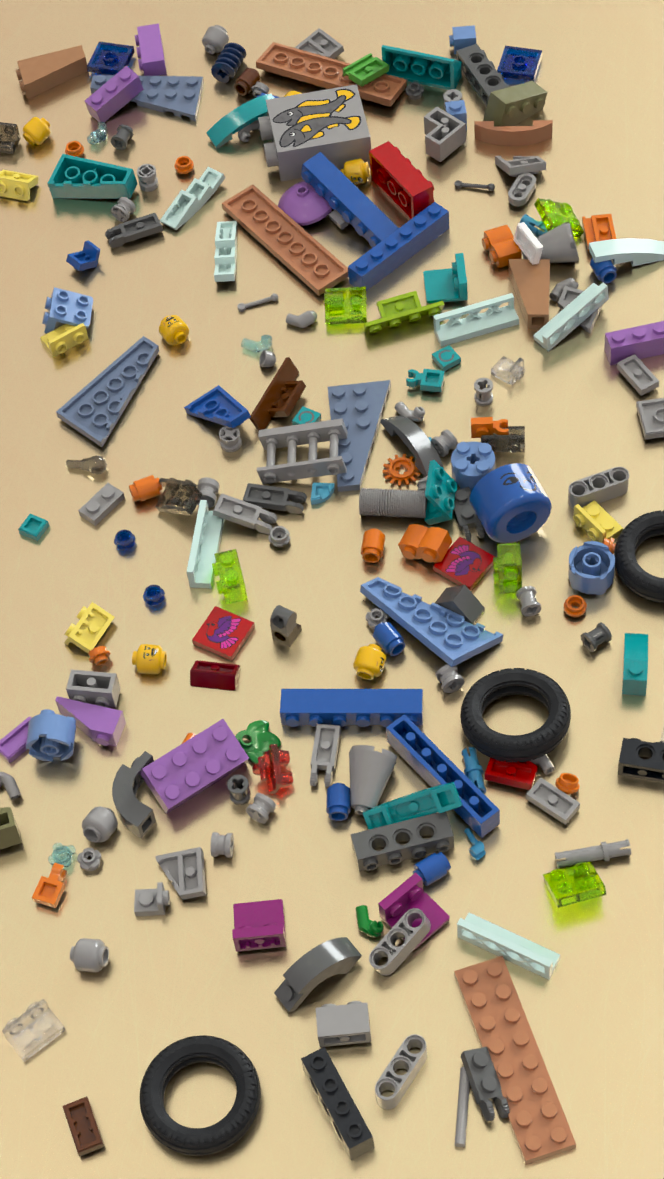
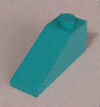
M625 633L622 694L646 696L648 634Z

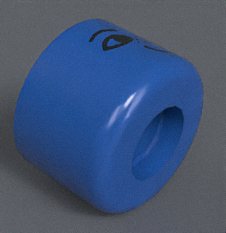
M521 463L504 465L489 472L477 482L470 494V504L487 535L493 541L499 543H513L531 536L546 523L551 513V501L533 470L528 465Z

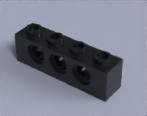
M623 738L618 763V775L664 782V743L646 742L637 738ZM641 757H648L649 759L644 760Z
M325 1047L301 1058L303 1071L350 1160L374 1149L373 1136Z

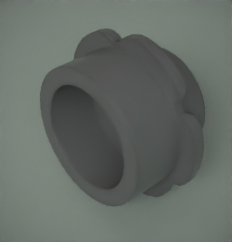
M417 82L410 83L405 89L408 98L411 100L420 99L424 92V87L420 86Z

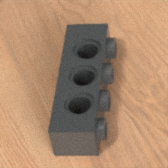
M478 44L456 51L457 60L461 61L463 75L486 107L491 92L510 87L509 84L504 82L501 73L496 71L493 62L488 60L485 51L481 50Z
M445 811L351 834V842L359 871H371L378 868V866L386 864L395 865L402 860L410 858L419 859L426 854L434 852H446L450 848H454V835ZM425 835H430V836H432V837L429 838V839H424V838H422V837L425 836ZM401 841H407V842H408V843L405 844V845H400V844H398V843L401 842ZM377 847H383V848H384V849L381 850V851H376V850H374V849L377 848Z

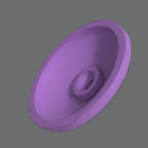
M305 181L299 182L287 189L278 203V207L300 226L318 222L332 210L329 203L322 196H319L315 189Z

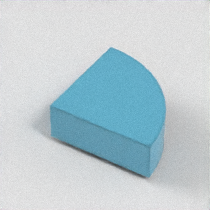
M313 483L311 505L320 504L328 500L334 493L335 484Z

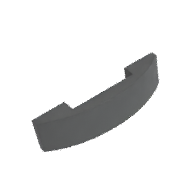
M400 415L381 419L380 423L391 436L398 435L416 457L415 466L424 477L428 475L430 461L435 460L443 467L432 442L413 421Z

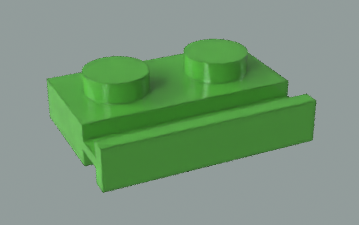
M371 53L343 68V75L349 76L350 80L361 87L389 72V64L377 57H372Z

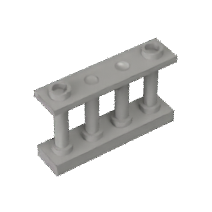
M343 418L259 430V440L263 449L267 450L266 467L257 468L262 484L347 473L342 456H338V441L340 439H347L348 434ZM330 441L329 458L317 459V443ZM309 444L308 461L296 462V446ZM288 447L287 464L275 465L276 448Z

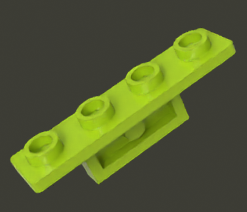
M416 291L377 301L376 305L381 318L366 322L363 330L364 332L376 333L385 326L392 328L401 325V322L406 320L414 322L427 314L429 316L437 315L443 310L444 302L440 301L421 307Z

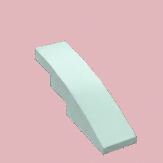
M207 167L199 180L194 178L186 191L181 189L160 219V222L174 230L180 228L215 193L225 179L224 174Z
M237 221L217 222L214 280L215 282L235 281Z
M634 238L610 239L591 242L588 248L595 263L612 260L614 265L631 262L633 267L664 260V241Z

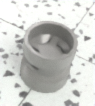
M143 164L137 169L140 189L146 192L155 190L159 185L158 178L156 177V168L151 164Z
M201 478L197 485L198 491L195 494V503L199 505L200 500H207L208 508L215 506L216 494L220 487L219 483L212 478Z

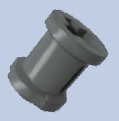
M121 124L117 128V134L111 138V144L118 150H124L127 147V141L134 135L131 127Z
M601 622L589 633L581 634L582 643L590 652H594L597 646L603 642L612 640L610 630Z
M239 774L230 777L227 782L230 800L236 805L246 804L250 800L251 795L248 779Z

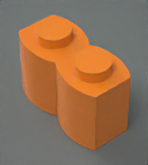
M508 225L484 231V238H482L484 250L489 251L491 262L495 263L498 268L509 265V259H522V251L513 240L514 237Z
M410 524L398 546L402 555L407 559L422 558L429 563L441 562L452 543L449 532L445 529Z

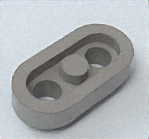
M523 173L516 178L508 192L510 204L522 206L527 203L536 188V177L533 174Z

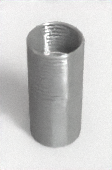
M361 488L359 514L360 516L425 519L428 499L425 497V491Z

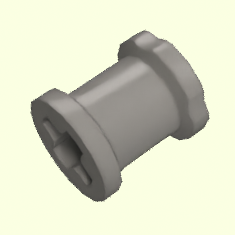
M479 378L474 383V390L476 391L474 399L476 404L480 406L490 405L493 401L491 392L493 382L490 379Z
M533 586L522 587L516 594L517 599L521 602V613L524 616H534L541 611V604L536 599L537 591Z

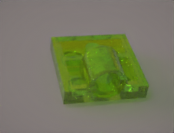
M540 198L534 203L547 231L563 223L570 222L574 237L580 238L584 233L580 221L568 203Z
M366 287L325 289L326 325L367 322Z
M591 861L577 863L572 867L555 869L543 874L544 883L558 908L607 895L605 885Z

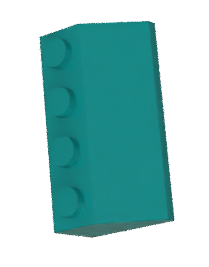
M386 45L381 47L382 61L389 64V72L385 74L406 79L407 82H417L422 85L446 90L456 89L462 77L461 61Z

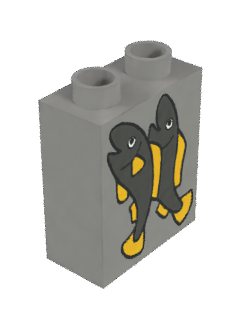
M357 84L266 100L268 116L258 117L262 141L272 139L271 143L264 144L267 167L278 166L281 181L302 178V164L319 152L339 170L344 169L346 161L358 158L368 162L370 166L369 151L371 150V138Z

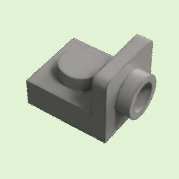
M157 882L156 889L135 890V916L165 915V906L170 904L169 890L165 891L163 882Z

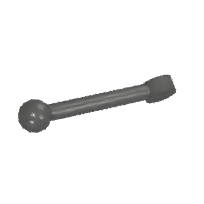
M460 180L454 183L457 189L462 187L482 188L489 191L495 189V185L492 183L488 185L462 183Z

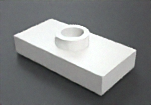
M524 222L518 223L513 240L532 265L539 264L543 246Z

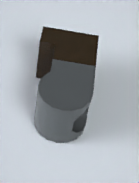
M278 605L273 610L270 618L272 638L291 647L302 631L301 625L296 623V612Z

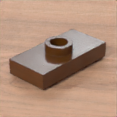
M87 1096L62 1106L79 1157L105 1147Z

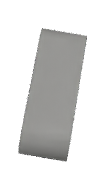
M614 467L572 482L568 489L569 506L574 509V506L579 504L583 508L594 500L599 504L626 494L629 487V471L624 467Z
M409 909L371 951L369 962L379 974L384 976L391 975L429 933L431 924L426 915L420 909ZM422 919V923L418 927H412L414 920ZM404 937V944L396 947L395 942L399 938ZM382 957H388L385 965L378 966V962Z
M417 1034L408 1036L375 1085L376 1101L381 1108L388 1110L398 1105L426 1062L427 1046L422 1036ZM413 1047H418L421 1049V1051L417 1054L409 1052V1050ZM400 1068L408 1071L404 1075H397L395 1073ZM385 1090H391L394 1092L393 1095L389 1097H384L381 1095V1093Z

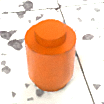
M153 475L134 481L132 485H129L134 502H143L159 496V491L163 490L159 478H154Z
M373 528L365 531L363 534L361 555L366 562L376 563L383 556L385 534L379 529Z

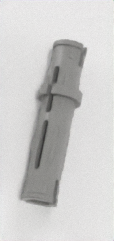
M625 839L608 844L605 841L597 846L555 852V859L566 858L565 860L556 861L557 868L602 859L610 861V858L631 855V848L620 850L622 847L630 846L629 840Z

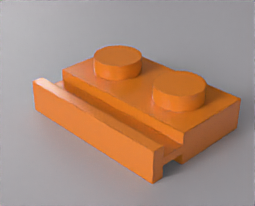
M611 214L593 215L591 218L582 217L587 251H589V243L616 239Z

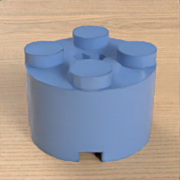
M460 442L457 444V448L451 456L452 479L455 480L460 489L469 487L472 491L481 478L495 470V454L490 444L481 442Z
M596 541L584 542V545L573 548L569 555L568 578L571 588L585 594H604L614 580L615 556L609 551V547L603 543Z
M49 709L42 710L39 715L32 717L29 721L26 750L29 749V754L32 757L42 761L53 762V757H61L60 761L70 758L74 751L76 720L73 717L55 714L54 711Z

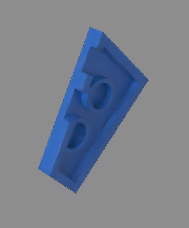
M219 385L184 407L189 415L231 428L241 425L251 417L249 411Z

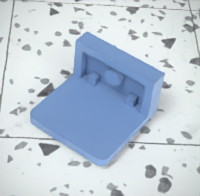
M54 287L51 298L47 297L44 309H47L48 312H44L42 324H45L44 333L53 331L56 322L73 326L83 323L86 329L89 328L93 298Z

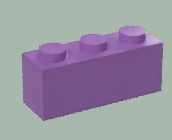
M159 23L137 27L138 35H135L136 46H140L136 47L138 58H141L138 59L140 71H144V76L166 75Z
M126 65L85 100V104L89 114L102 125L144 89L139 76Z
M664 321L605 333L604 351L609 364H617L634 354L639 359L664 354Z

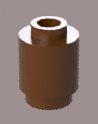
M246 68L235 81L234 88L236 92L243 96L249 94L256 82L261 81L258 71Z

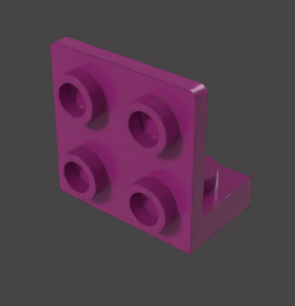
M416 872L378 903L380 918L391 929L409 909H420L430 921L431 928L416 948L450 920V916L423 890V880ZM422 919L414 920L412 927H418L422 923Z
M282 899L233 905L234 929H232L236 952L286 947Z

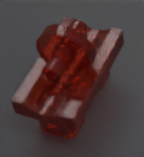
M270 744L269 750L264 752L263 757H258V764L252 767L253 774L260 775L261 781H267L269 794H276L280 788L290 787L293 783L291 772H281V766H287L290 762L289 751L278 750L277 744Z

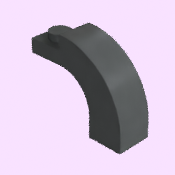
M146 751L133 761L131 768L124 764L121 765L116 773L112 787L113 801L121 822L139 838H142L156 822L153 809L136 798L137 791L144 782L140 774L142 768L154 762L153 756Z
M347 937L328 940L299 958L283 974L285 980L274 994L288 1012H293L318 984L333 975L347 974L362 955Z

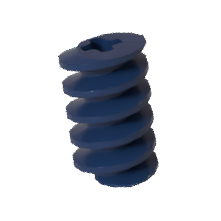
M227 43L212 66L211 73L213 77L222 83H227L229 79L234 78L235 73H237L247 55L246 50L237 43Z

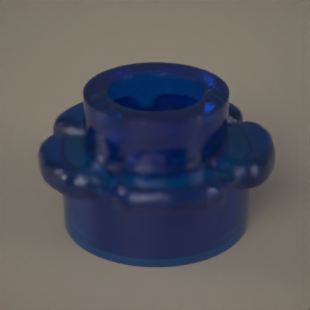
M121 530L115 535L114 544L117 545L116 547L119 550H128L135 545L134 541L136 538L129 530Z
M150 585L145 589L143 599L148 605L156 606L165 600V592L158 585Z

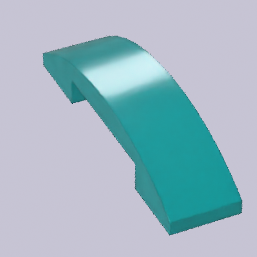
M272 94L259 96L240 105L215 123L206 134L216 149L232 140L233 134L258 120V117L268 116L266 100L273 99Z
M454 782L378 805L364 811L363 816L370 830L437 812L442 813L461 807L462 802Z

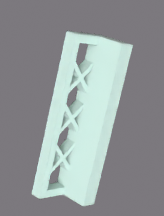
M604 282L599 286L595 283L591 284L533 335L534 340L549 352L609 299L608 286Z
M512 293L433 316L434 333L441 347L519 325V317L514 309V296ZM508 302V306L499 308L502 303ZM489 308L486 312L479 313L482 309ZM469 314L466 318L460 319L462 315ZM449 319L447 323L440 325V321Z
M200 500L186 571L189 586L192 588L212 589L225 520L214 516L213 511H209L207 500Z
M468 913L465 920L460 918L457 923L458 938L499 957L503 956V959L548 980L560 960V954L472 913Z

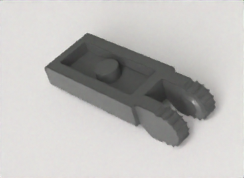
M152 213L118 224V226L111 229L109 228L105 232V236L109 240L110 247L117 248L124 243L161 232L163 229L157 214Z
M251 483L247 484L243 501L259 507L280 511L287 510L293 514L303 513L304 507L300 503H305L307 499L306 494L303 492Z
M469 487L457 489L454 500L455 507L453 509L458 527L467 541H471L470 528L476 529L479 538L485 537L482 524L470 504L471 490Z
M482 1047L463 1051L461 1060L484 1119L492 1121L495 1118L492 1101L495 1103L499 1116L507 1118L510 1109L506 1098L502 1095L500 1082L488 1048Z

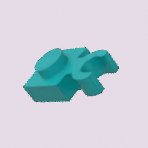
M424 369L423 373H419L417 370H408L409 378L406 379V385L408 387L420 385V390L442 392L445 371Z

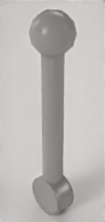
M273 293L270 297L247 304L239 303L237 308L238 311L243 312L251 306L271 300L277 301L279 297Z

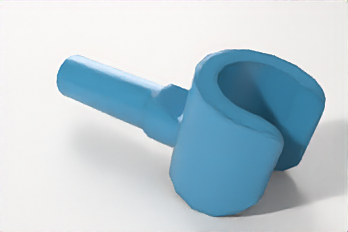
M466 828L464 832L473 845L469 848V853L478 861L486 854L484 844L474 837L470 828Z

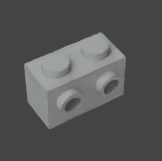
M72 669L66 687L69 699L107 708H116L121 689L116 673Z
M351 1001L346 1005L337 1006L335 1004H324L321 1007L315 1008L320 1047L371 1042L367 1002Z

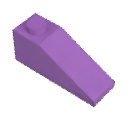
M56 697L55 701L59 712L65 717H73L76 720L75 725L93 741L103 746H117L126 724L123 711Z

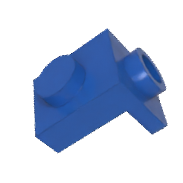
M89 240L85 241L83 251L68 254L66 262L78 271L97 267L100 248Z

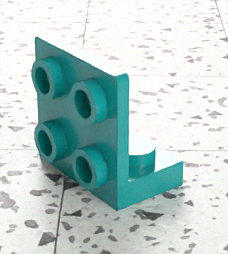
M463 253L455 254V262H452V268L423 272L426 301L428 304L440 301L468 300Z
M435 460L430 461L425 497L428 499L425 521L428 525L452 519L455 507V493L457 491L455 480Z

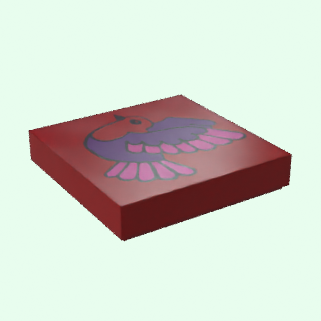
M459 536L447 550L443 560L435 563L433 571L459 586L466 585L471 591L496 563V557Z
M215 606L193 637L192 642L198 647L233 661L255 628V624L250 620Z

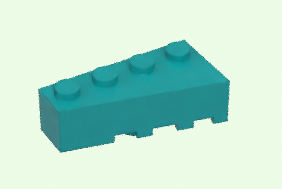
M62 154L47 183L52 198L119 199L121 197L130 199L138 184L134 171L131 168Z

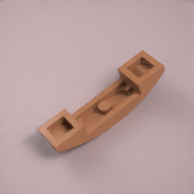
M533 120V126H494V121H474L475 139L500 146L535 144L552 138L553 120Z

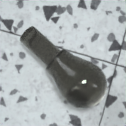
M96 455L82 460H67L66 467L82 469L98 475L106 470L107 462L102 456Z

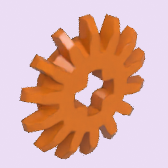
M403 454L402 457L394 455V460L391 458L387 459L390 464L384 463L383 467L387 470H382V472L387 475L384 477L385 480L392 479L390 484H394L398 480V486H401L402 481L409 485L408 479L416 482L417 479L415 477L421 475V473L417 472L419 469L415 466V462L412 461L413 456L406 458V454ZM405 467L406 471L403 474H399V471L396 470Z

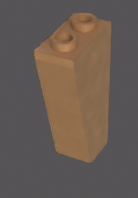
M82 45L19 60L17 61L19 69L15 70L21 91L26 92L27 99H30L88 72V66Z
M509 259V278L527 328L541 329L549 322L550 259H540L539 264L534 265L528 259Z

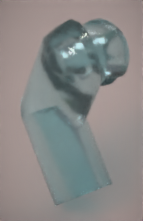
M105 122L98 123L97 130L87 136L89 144L94 145L106 140L107 124Z
M263 335L261 341L258 342L244 338L241 347L258 353L270 349L272 337L270 335Z

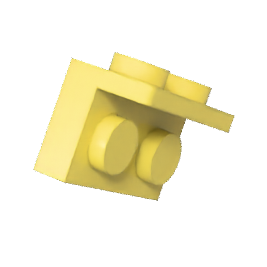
M8 170L0 171V196L23 201L30 200V189L38 184V176Z
M83 323L78 326L64 324L40 337L41 343L52 357L64 353L66 350L89 339L86 326Z
M595 500L583 508L579 504L574 506V522L577 526L587 531L593 541L602 543L604 538L615 539L623 531V527Z
M93 602L88 608L83 606L77 615V618L80 619L77 625L73 623L70 625L65 633L68 638L64 643L69 645L72 642L86 653H89L115 617Z

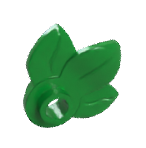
M264 720L250 723L246 730L238 732L235 736L248 755L249 760L261 765L267 764L268 752H272L281 746L280 739L275 734L268 732L269 722ZM242 739H248L250 743H245Z

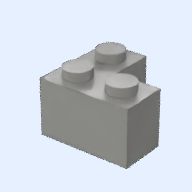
M435 107L424 116L426 154L439 162L444 160L466 142V123L439 107Z

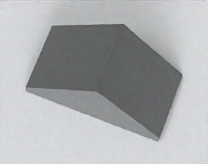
M466 585L446 588L435 602L464 616V621L473 625L485 611V607Z

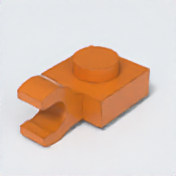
M493 417L471 418V438L493 437V433L499 437H508L509 429H502L508 427V420L493 421Z
M54 863L49 877L41 876L32 896L34 902L53 908L57 907L66 887L62 882L67 873L66 870H63L64 865Z

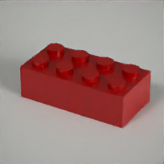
M387 141L369 151L371 180L409 220L435 202L432 182L427 180L421 171L416 169L411 164V161L401 154L398 147H394Z

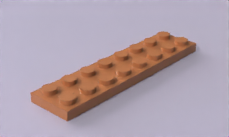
M275 42L256 61V68L328 89L356 84L349 79V76L343 75V68L350 65L349 63ZM383 74L362 87L357 84L360 98L391 107L407 87V80Z
M251 185L222 203V209L318 296L349 277L348 268L256 186Z
M503 956L454 971L455 979L481 1048H488L500 1082L502 1095L508 1102L510 1109L508 1120L525 1165L576 1148L575 1139Z

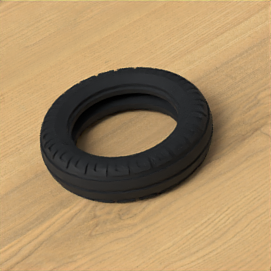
M659 510L635 518L623 529L616 542L614 556L617 572L621 580L632 592L650 601L664 603V578L656 577L643 570L635 557V552L643 541L653 536L664 535V510Z
M507 668L492 672L471 686L462 702L460 718L462 729L467 739L482 754L499 761L527 762L550 753L562 742L569 729L571 709L565 692L552 678L531 669ZM507 695L533 697L542 702L549 712L548 719L539 729L523 735H506L492 730L484 722L482 714L491 702Z
M191 1036L170 1044L152 1060L143 1076L140 1087V1109L147 1128L161 1144L173 1151L186 1155H209L232 1146L249 1130L259 1109L261 1089L259 1077L253 1063L240 1048L227 1040L214 1036ZM209 1062L217 1064L232 1075L237 1086L236 1099L229 1113L216 1124L205 1128H189L175 1122L164 1108V1093L171 1078L180 1069L193 1063Z

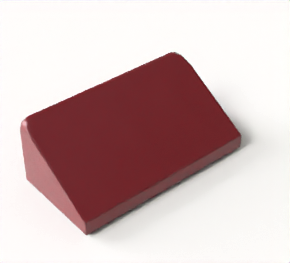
M196 660L190 670V685L233 691L237 686L240 665Z

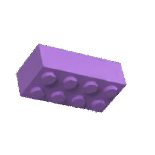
M221 719L142 768L140 774L167 814L244 766L248 762L249 757L225 720Z

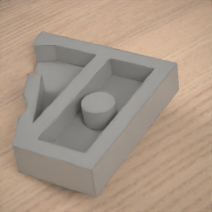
M320 28L295 47L296 49L335 59L344 51L340 43Z
M201 847L155 856L156 861L182 900L206 895L204 853Z

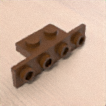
M289 357L285 358L250 415L249 419L258 432L266 428L272 417H288L306 388L303 380L294 381L299 371Z

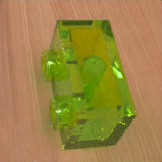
M520 543L497 544V557H493L494 584L499 585V593H514L522 588Z
M233 549L215 553L216 563H212L214 576H219L220 580L216 581L219 594L224 595L225 604L248 600L237 550Z

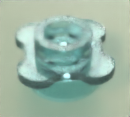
M59 842L55 843L52 847L53 853L48 857L49 863L51 865L58 863L64 865V867H69L73 861V854L76 853L75 847L73 845L64 846Z

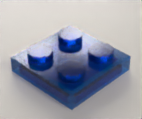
M99 41L87 65L88 72L116 75L126 65H129L135 52L134 46Z
M505 46L497 72H500L504 78L534 81L542 58V50Z

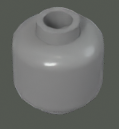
M219 25L210 26L202 38V44L210 54L221 53L229 41L227 30Z
M101 806L94 807L82 821L84 836L94 843L108 840L118 825L115 813L111 809Z
M82 938L77 941L75 946H72L70 960L73 961L78 971L99 972L108 964L109 949L100 939Z

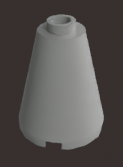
M570 222L563 223L537 237V240L543 246L540 259H550V263L579 261ZM522 252L523 259H528Z
M355 745L350 749L351 807L355 809V813L363 815L364 811L377 806L396 764L397 756L386 749H382V753L374 751V746Z

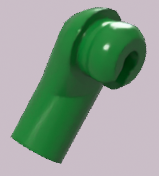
M357 906L355 909L358 929L370 937L380 936L384 930L382 922L379 921L377 923L376 920L372 921L369 919L367 906Z

